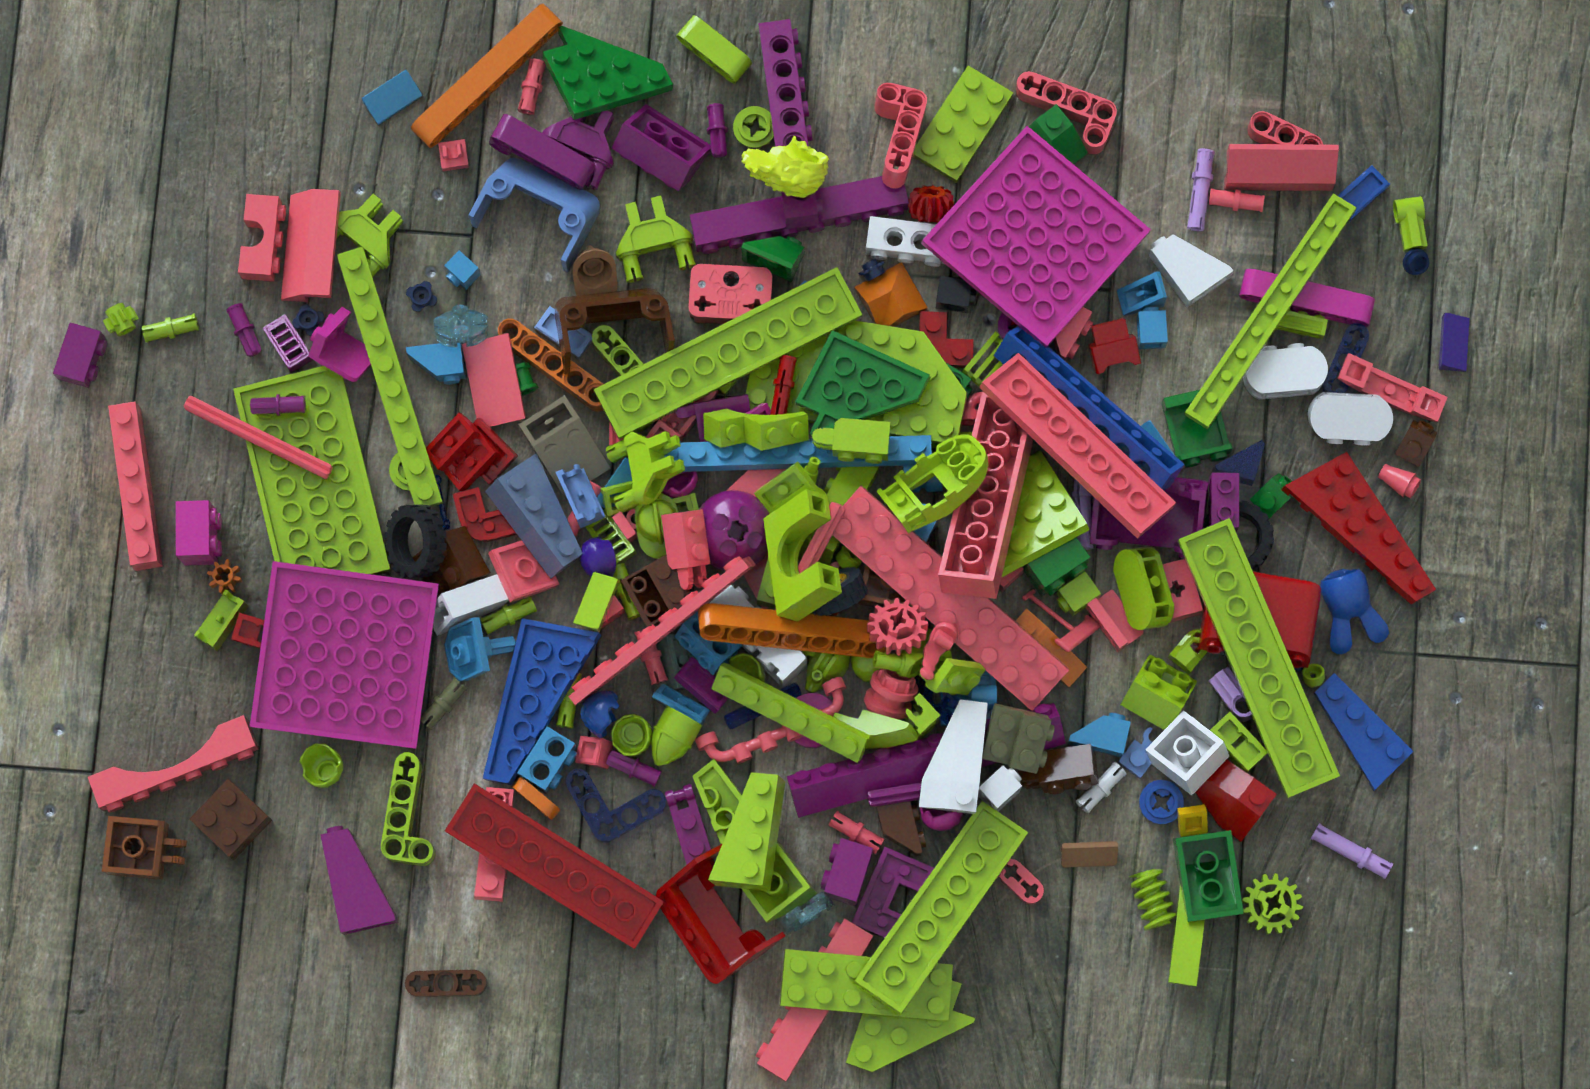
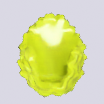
M793 136L787 146L772 147L768 153L764 150L748 148L747 151L743 152V160L741 161L750 171V177L765 182V185L770 186L773 191L778 190L779 192H784L786 196L805 198L818 190L825 181V176L828 174L827 169L829 168V158L826 154L817 152L815 149L807 146L805 141H797L795 136Z

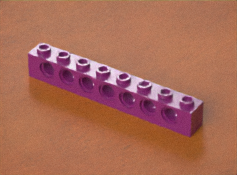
M790 19L758 23L775 147L787 146L793 136L796 137L797 141H805L808 146V142L813 141L811 125L805 126L804 117H809L807 101H802L801 93H805L806 89L804 76L798 77L797 69L802 68L800 52L795 53L794 45L799 44L797 28H791ZM780 48L787 50L784 53L775 52L777 49ZM783 72H787L790 74L788 77L778 76ZM787 96L794 98L789 102H785L782 100L784 97ZM788 121L797 122V124L793 126H788L785 123ZM782 192L787 229L819 225L818 215H823L821 198L816 199L815 193L808 195L807 198L799 200L794 196H786Z

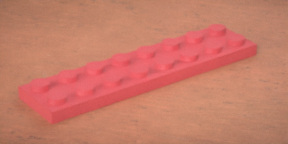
M1019 353L981 383L979 388L1137 539L1174 508L1176 502Z
M740 556L732 559L723 567L726 571L721 576L717 573L701 584L704 588L701 592L696 590L680 601L682 607L678 610L674 607L658 618L660 621L658 626L653 624L645 628L636 636L639 639L638 642L634 644L632 641L615 652L617 658L614 661L610 658L593 670L596 675L592 678L589 675L572 686L574 692L568 697L575 705L585 701L694 615L701 606L709 603L756 565L750 556L743 559Z

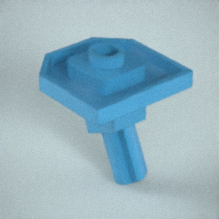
M473 617L449 628L444 644L449 672L460 682L468 681L490 671L488 659L493 655L514 652L516 641L513 636L496 639L483 637L480 617Z

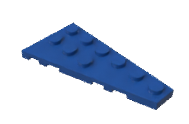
M521 619L483 774L484 780L507 785L513 784L518 776L517 772L548 726L599 641L600 633Z

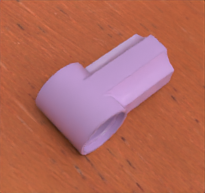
M1229 667L1215 674L1208 682L1230 712L1240 722L1250 720L1252 718L1250 711L1240 713L1236 710L1235 705L1240 701L1246 702L1235 675Z

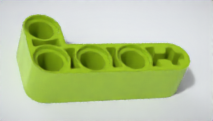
M607 325L595 328L592 333L593 346L618 377L643 365V362L614 329ZM600 337H609L610 345L613 347L611 352L605 342L600 343ZM620 355H626L630 358L629 362L622 366L616 364L615 359ZM654 422L642 427L641 429L635 432L638 433L644 431Z
M410 752L400 754L394 763L381 840V851L392 862L427 866L435 859L436 851L434 846L426 839L411 837L422 764L417 756ZM408 760H411L415 766L410 768L408 772V778L413 780L412 783L407 780H399L400 777L403 779L406 777V771L402 765L407 764ZM402 787H408L411 790L410 797L406 800H399L397 798V792ZM398 814H403L406 816L405 825L400 828L393 827V818ZM394 841L400 842L402 849L399 854L390 855L388 853L389 844ZM422 845L428 846V856L425 859H417L415 857L416 849Z

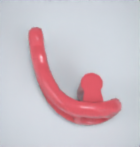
M947 622L939 623L931 631L929 640L923 649V668L920 669V674L924 679L932 680L934 678L935 666L940 656L949 651L956 641L958 631L953 624Z

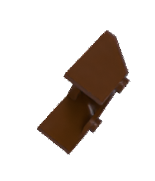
M653 288L569 296L559 299L555 305V320L564 374H570L571 349L568 331L580 329L585 324L644 317L651 321H660L665 353L673 350L675 339L666 299L659 291Z

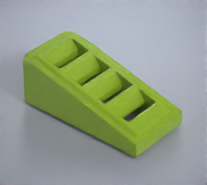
M605 514V518L589 524L585 528L591 537L595 538L612 527L614 531L602 540L610 541L616 536L619 537L620 540L612 546L615 550L624 544L626 548L615 555L616 565L624 563L636 555L637 552L612 517ZM604 519L608 521L606 525L597 531L592 528Z

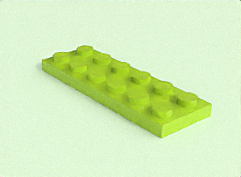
M784 949L779 1006L948 1021L953 965L937 963L903 1013L899 1015L854 983L871 957Z

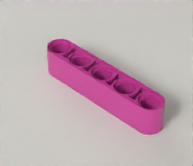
M1246 269L1239 297L1250 302L1259 303L1278 274L1257 269ZM1308 281L1290 309L1297 313L1298 311L1306 312L1310 316L1321 315L1324 319L1344 324L1369 327L1375 299L1365 294Z

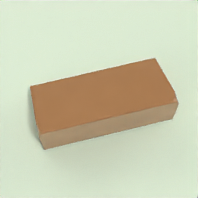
M1118 842L1063 843L1060 847L1061 865L1064 868L1115 866L1117 864Z

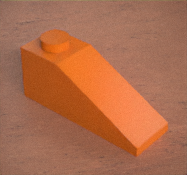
M1026 608L1015 621L1069 668V671L1060 681L1070 688L1087 669L1086 665L1072 651L1066 652L1055 643V639L1058 637Z

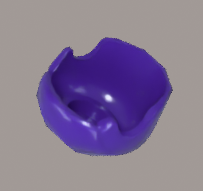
M602 537L589 538L582 544V555L579 557L583 570L590 577H592L593 572L612 577L616 571V557L612 543L609 540H600Z

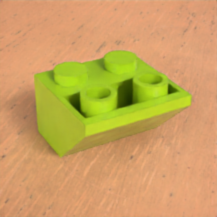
M1149 654L1120 705L1165 730L1180 714L1198 681L1191 678L1187 673L1168 665L1164 660Z

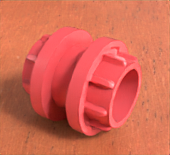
M876 670L870 679L871 688L866 691L864 696L866 708L870 712L898 720L906 718V709H912L910 701L914 700L918 693L916 680L914 677H900L896 671Z

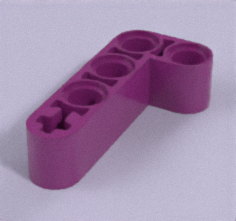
M503 114L489 140V145L500 153L510 155L512 152L580 190L584 188L596 167L589 159L508 114Z

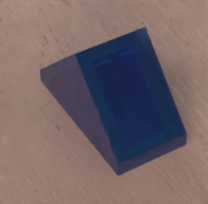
M1263 440L1214 465L1212 472L1239 473V483L1252 486L1265 446Z

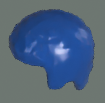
M604 690L594 693L585 700L581 707L582 721L598 738L605 737L607 735L606 728L616 720L611 709H618L619 704L617 702L618 695L613 691Z

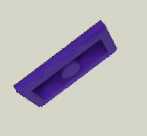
M1451 313L1443 314L1439 370L1466 372L1470 318Z

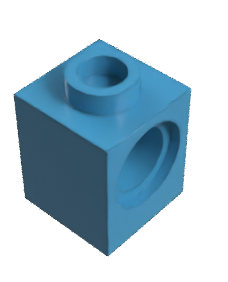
M1158 307L1143 308V311L1138 312V349L1166 348L1168 343L1166 310H1159Z

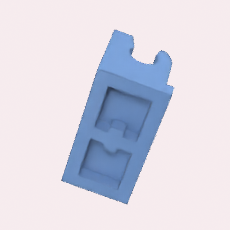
M579 464L573 465V470L565 472V470L561 469L556 472V475L580 528H583L605 518V514L584 468L581 469Z

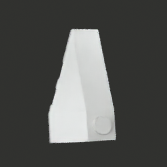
M959 700L922 778L919 807L968 814L976 813L988 703Z

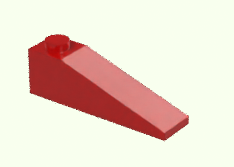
M1227 759L1195 792L1202 804H1205L1217 825L1225 831L1231 830L1232 836L1239 842H1242L1277 795L1256 778Z

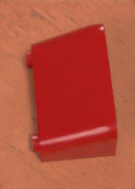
M1253 572L1293 667L1308 668L1320 605L1321 587L1311 581ZM1203 604L1198 649L1218 654L1224 651L1206 606Z

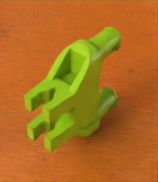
M374 193L359 209L339 212L337 238L340 235H344L358 247L363 246L373 277L380 269L383 270L389 267L390 237L404 222L401 219L402 217L394 210L379 225L372 221L374 216L384 206L381 203L382 200Z
M662 196L651 198L655 218L642 222L640 221L636 202L625 204L630 225L617 248L616 257L623 263L627 283H634L632 272L635 273L637 282L644 279L638 257L642 254L672 247L675 248L679 270H687L685 259H687L689 269L696 265L690 245L693 241V235L682 225L666 216Z
M631 431L624 436L623 440L606 447V452H609L607 457L611 462L615 463L626 456L629 459L633 482L632 489L614 497V501L617 502L615 506L620 512H624L638 504L643 506L651 504L659 497L670 478L685 471L683 460L679 459L674 462L673 456H664L681 446L679 436L674 435L670 437L669 432L664 431L647 438Z
M928 629L926 640H921V647L919 649L912 646L911 654H908L906 650H901V655L897 656L894 653L886 654V652L876 650L873 656V668L896 671L900 677L906 678L919 675L920 669L923 668V649L929 640L932 629ZM951 651L943 653L939 661H945L946 658L952 659ZM938 662L935 666V671H938L944 662Z

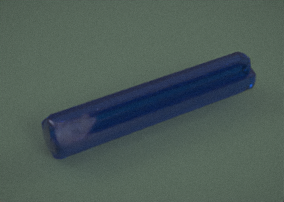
M792 683L779 689L794 698L802 695L797 683ZM743 706L725 715L724 720L729 729H734L762 714Z

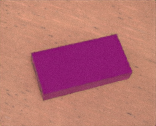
M693 657L674 676L678 683L714 714L729 699L711 689L716 677L707 669H704Z

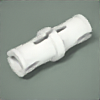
M1113 762L1098 779L1099 784L1093 785L1076 800L1079 807L1089 800L1082 808L1084 812L1089 814L1103 797H1108L1111 794L1110 790L1126 776L1127 773L1123 768L1113 775L1120 767L1119 764Z

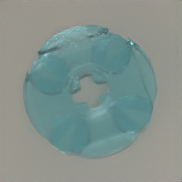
M456 305L452 308V311L443 313L433 320L436 340L448 347L458 348L457 343H466L467 347L474 346L484 341L488 336L487 315L475 310H468L466 305Z
M821 892L809 900V903L805 905L806 908L801 909L800 906H797L786 913V916L782 919L783 924L781 926L786 934L789 935L793 930L796 932L821 916L820 912L823 910L829 911L835 905L829 895L825 896Z

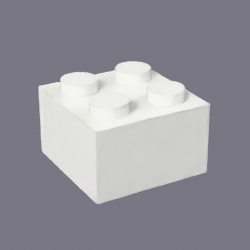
M1184 710L1146 749L1151 764L1190 795H1193L1229 757L1224 741Z

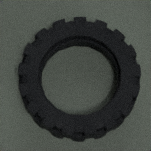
M1242 500L1239 502V516L1250 520L1256 526L1259 534V545L1256 551L1247 557L1251 569L1254 571L1265 562L1271 552L1274 543V530L1272 524L1270 525L1267 514H1263L1260 511L1261 508ZM1208 515L1205 518L1204 528L1208 527Z
M429 505L400 506L398 510L391 514L392 518L387 522L386 526L388 529L385 532L384 539H386L387 543L385 550L389 555L388 562L393 565L392 569L396 573H400L401 577L422 578L432 576V572H437L440 568L439 564L444 561L445 556L443 553L447 548V543H445L444 539L446 538V530H443L442 526L444 523L441 518H438V512L435 509H431ZM414 521L418 523L423 537V549L417 562L411 556L408 546V533Z

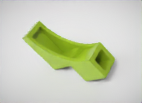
M726 408L703 413L704 440L720 448L747 443L763 451L809 440L808 414L803 411L778 415H757L736 412Z

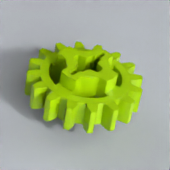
M1275 873L1272 879L1269 880L1268 876L1263 874L1261 883L1254 879L1251 881L1254 888H1245L1244 891L1249 897L1242 898V903L1248 906L1243 909L1244 914L1249 913L1251 916L1247 920L1248 924L1254 921L1257 923L1256 931L1265 927L1266 934L1269 935L1272 928H1275L1277 934H1281L1283 925L1290 929L1292 928L1290 920H1299L1300 917L1295 914V911L1302 910L1303 906L1297 904L1296 901L1301 899L1302 895L1294 894L1293 891L1297 888V885L1294 884L1289 887L1287 885L1288 877L1279 881L1278 874ZM1265 886H1276L1272 892L1268 893L1259 890ZM1284 893L1289 897L1290 906L1285 904ZM1278 894L1275 902L1278 908L1272 909L1266 915L1269 904L1265 900H1270ZM1254 902L1259 904L1261 911L1259 916L1254 909ZM1272 916L1284 917L1279 922H1268Z

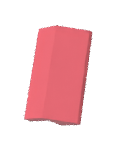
M1229 144L1224 190L1332 191L1336 184L1339 146L1313 144Z
M310 189L290 195L281 292L282 301L309 302V297L331 298L341 196L339 190Z

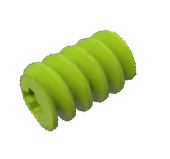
M1151 869L1129 876L1130 878H1137L1131 883V888L1140 889L1134 894V898L1144 900L1137 905V908L1139 910H1147V912L1140 916L1141 920L1150 921L1144 926V931L1171 924L1170 920L1177 915L1176 912H1167V909L1173 905V902L1164 901V898L1170 894V891L1160 889L1167 883L1166 880L1157 879L1163 873V869Z

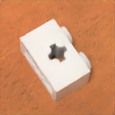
M1003 765L979 787L978 797L999 812L1020 793L1022 788L1020 781L1022 779L1013 768L1007 770Z

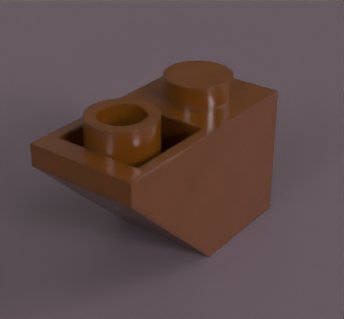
M910 801L877 806L876 810L883 836L916 857L921 856L922 848L926 847L923 831L917 832L915 821L920 820L916 804L911 805Z

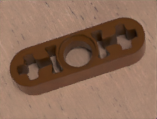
M478 970L414 971L405 980L406 990L415 997L477 996L482 994L487 987L485 975ZM430 975H435L433 979L435 992H429L430 986H422L420 991L416 992L415 987L410 985L411 982L416 980L417 976H420L422 981L427 982L431 981ZM449 975L453 978L454 986L451 990H440L438 981L442 976ZM457 975H463L462 981H469L472 979V975H476L478 980H482V984L477 985L474 991L469 985H461L463 991H458L459 979Z

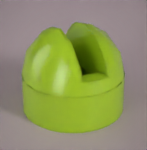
M1309 664L1308 668H1303L1302 676L1304 683L1311 688L1321 686L1325 679L1324 668L1319 664Z

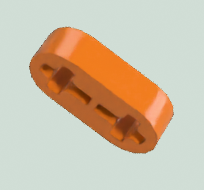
M520 777L512 786L519 795L551 821L560 812V809L524 778Z

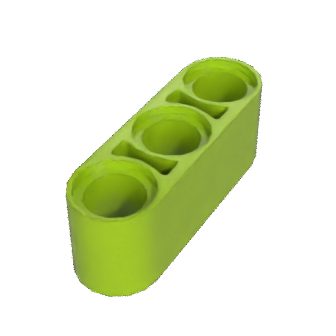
M695 15L691 17L676 35V38L687 49L733 84L753 64L745 53Z

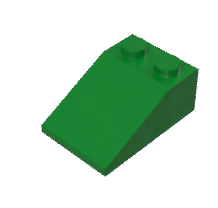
M1231 830L1173 838L1176 865L1187 921L1244 914Z

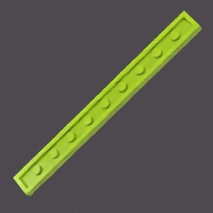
M1333 193L1185 411V416L1207 430L1209 429L1357 207Z
M362 246L337 254L414 505L423 504L433 507L442 504V497L364 248Z

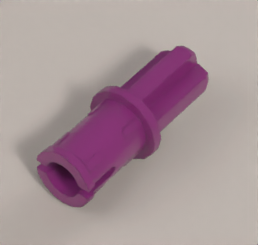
M714 103L707 106L709 121L707 134L710 135L712 155L714 158H720L727 155L725 133L728 132V127L725 126L724 105Z
M242 303L230 306L226 310L235 328L234 335L239 337L248 357L256 356L262 349L253 331L255 328L254 324H250Z
M277 394L276 397L252 398L250 400V410L252 414L277 413V416H281V413H305V396L280 397V394Z
M615 750L610 752L606 762L608 766L628 774L630 779L635 777L653 787L656 786L662 773L661 770L640 762V758L635 760L629 756H623Z

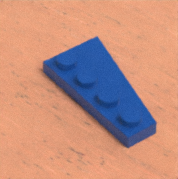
M1335 673L1314 692L1315 697L1331 723L1334 724L1339 732L1340 738L1355 758L1356 764L1366 776L1373 791L1414 752Z

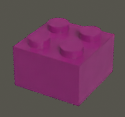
M841 838L839 844H833L829 856V862L833 863L831 871L825 870L820 889L824 890V897L856 907L872 858V847Z

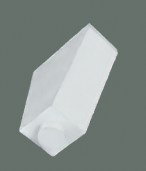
M1174 234L1167 239L1163 236L1151 245L1150 259L1187 308L1230 279L1233 274V269L1229 265Z
M496 574L442 593L436 600L433 622L436 635L449 631V628L470 618L481 617L504 606L509 599L498 575Z

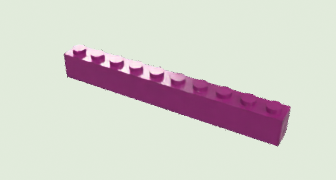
M1040 704L1036 706L1031 712L1048 715L1051 719V725H1054L1053 738L1051 741H1046L1044 750L1066 744L1060 715L1055 704ZM986 719L984 740L990 719ZM935 733L927 738L891 748H880L873 753L863 755L858 763L848 758L837 763H826L821 767L808 771L801 770L787 776L798 818L868 799L867 795L871 790L922 783V778L944 733ZM982 759L981 767L998 762Z

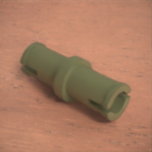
M455 677L439 696L437 694L434 696L433 699L435 701L420 718V721L424 724L430 716H433L426 724L430 730L433 729L447 711L449 713L452 711L453 708L451 706L468 689L461 684L453 692L460 683Z

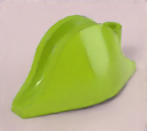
M819 652L813 657L809 655L805 690L810 693H816L823 689L822 685L825 682L837 677H843L849 668L851 656Z

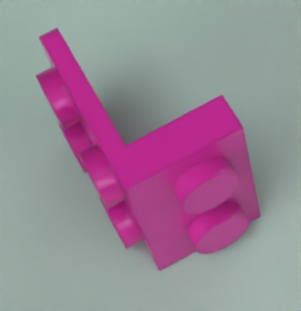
M341 307L335 314L330 313L322 328L318 326L314 330L310 338L313 344L308 357L341 375L343 378L356 382L371 367L365 344L344 332L351 312Z

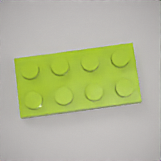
M968 65L916 144L913 157L957 183L1014 93Z

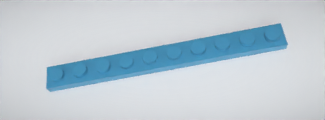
M931 435L890 436L888 461L882 460L880 464L867 463L865 459L854 458V461L851 462L840 461L838 457L833 456L832 450L816 448L812 444V439L763 451L747 443L720 448L710 442H682L680 447L664 456H673L674 462L679 459L683 460L685 467L683 472L787 469L797 461L804 468L808 465L811 457H817L820 460L818 468L915 465V458L922 453L927 457L932 454Z

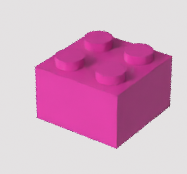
M209 500L176 501V557L184 566L214 565V562H217V557L222 556L221 540L217 539V530L222 528L221 513H217V508H214Z

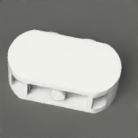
M1303 343L1290 344L1285 349H1277V346H1265L1244 375L1243 381L1247 391L1259 400L1313 395L1324 383L1328 373V365L1324 355L1313 346L1304 347Z
M1321 392L1309 405L1308 421L1312 429L1321 438L1327 439L1326 443L1343 444V440H1354L1356 445H1370L1371 441H1379L1389 433L1393 424V413L1389 404L1376 394Z

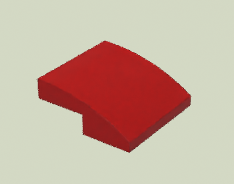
M460 412L426 447L431 462L438 470L444 471L459 491L467 490L501 454L488 438Z

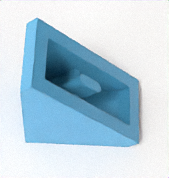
M1156 271L1117 289L1123 316L1138 313L1146 307H1164L1167 299L1160 271Z

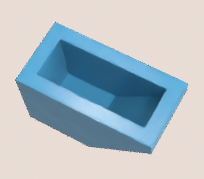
M460 341L406 347L409 359L438 382L443 381L444 384L450 385L459 383L460 379H466L463 349Z
M1109 713V716L1103 715L1070 735L1068 745L1091 744L1094 751L1122 757L1131 722L1126 721V717L1121 714Z

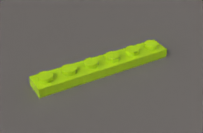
M725 662L719 667L711 688L712 690L857 763L862 759L871 737L870 735Z

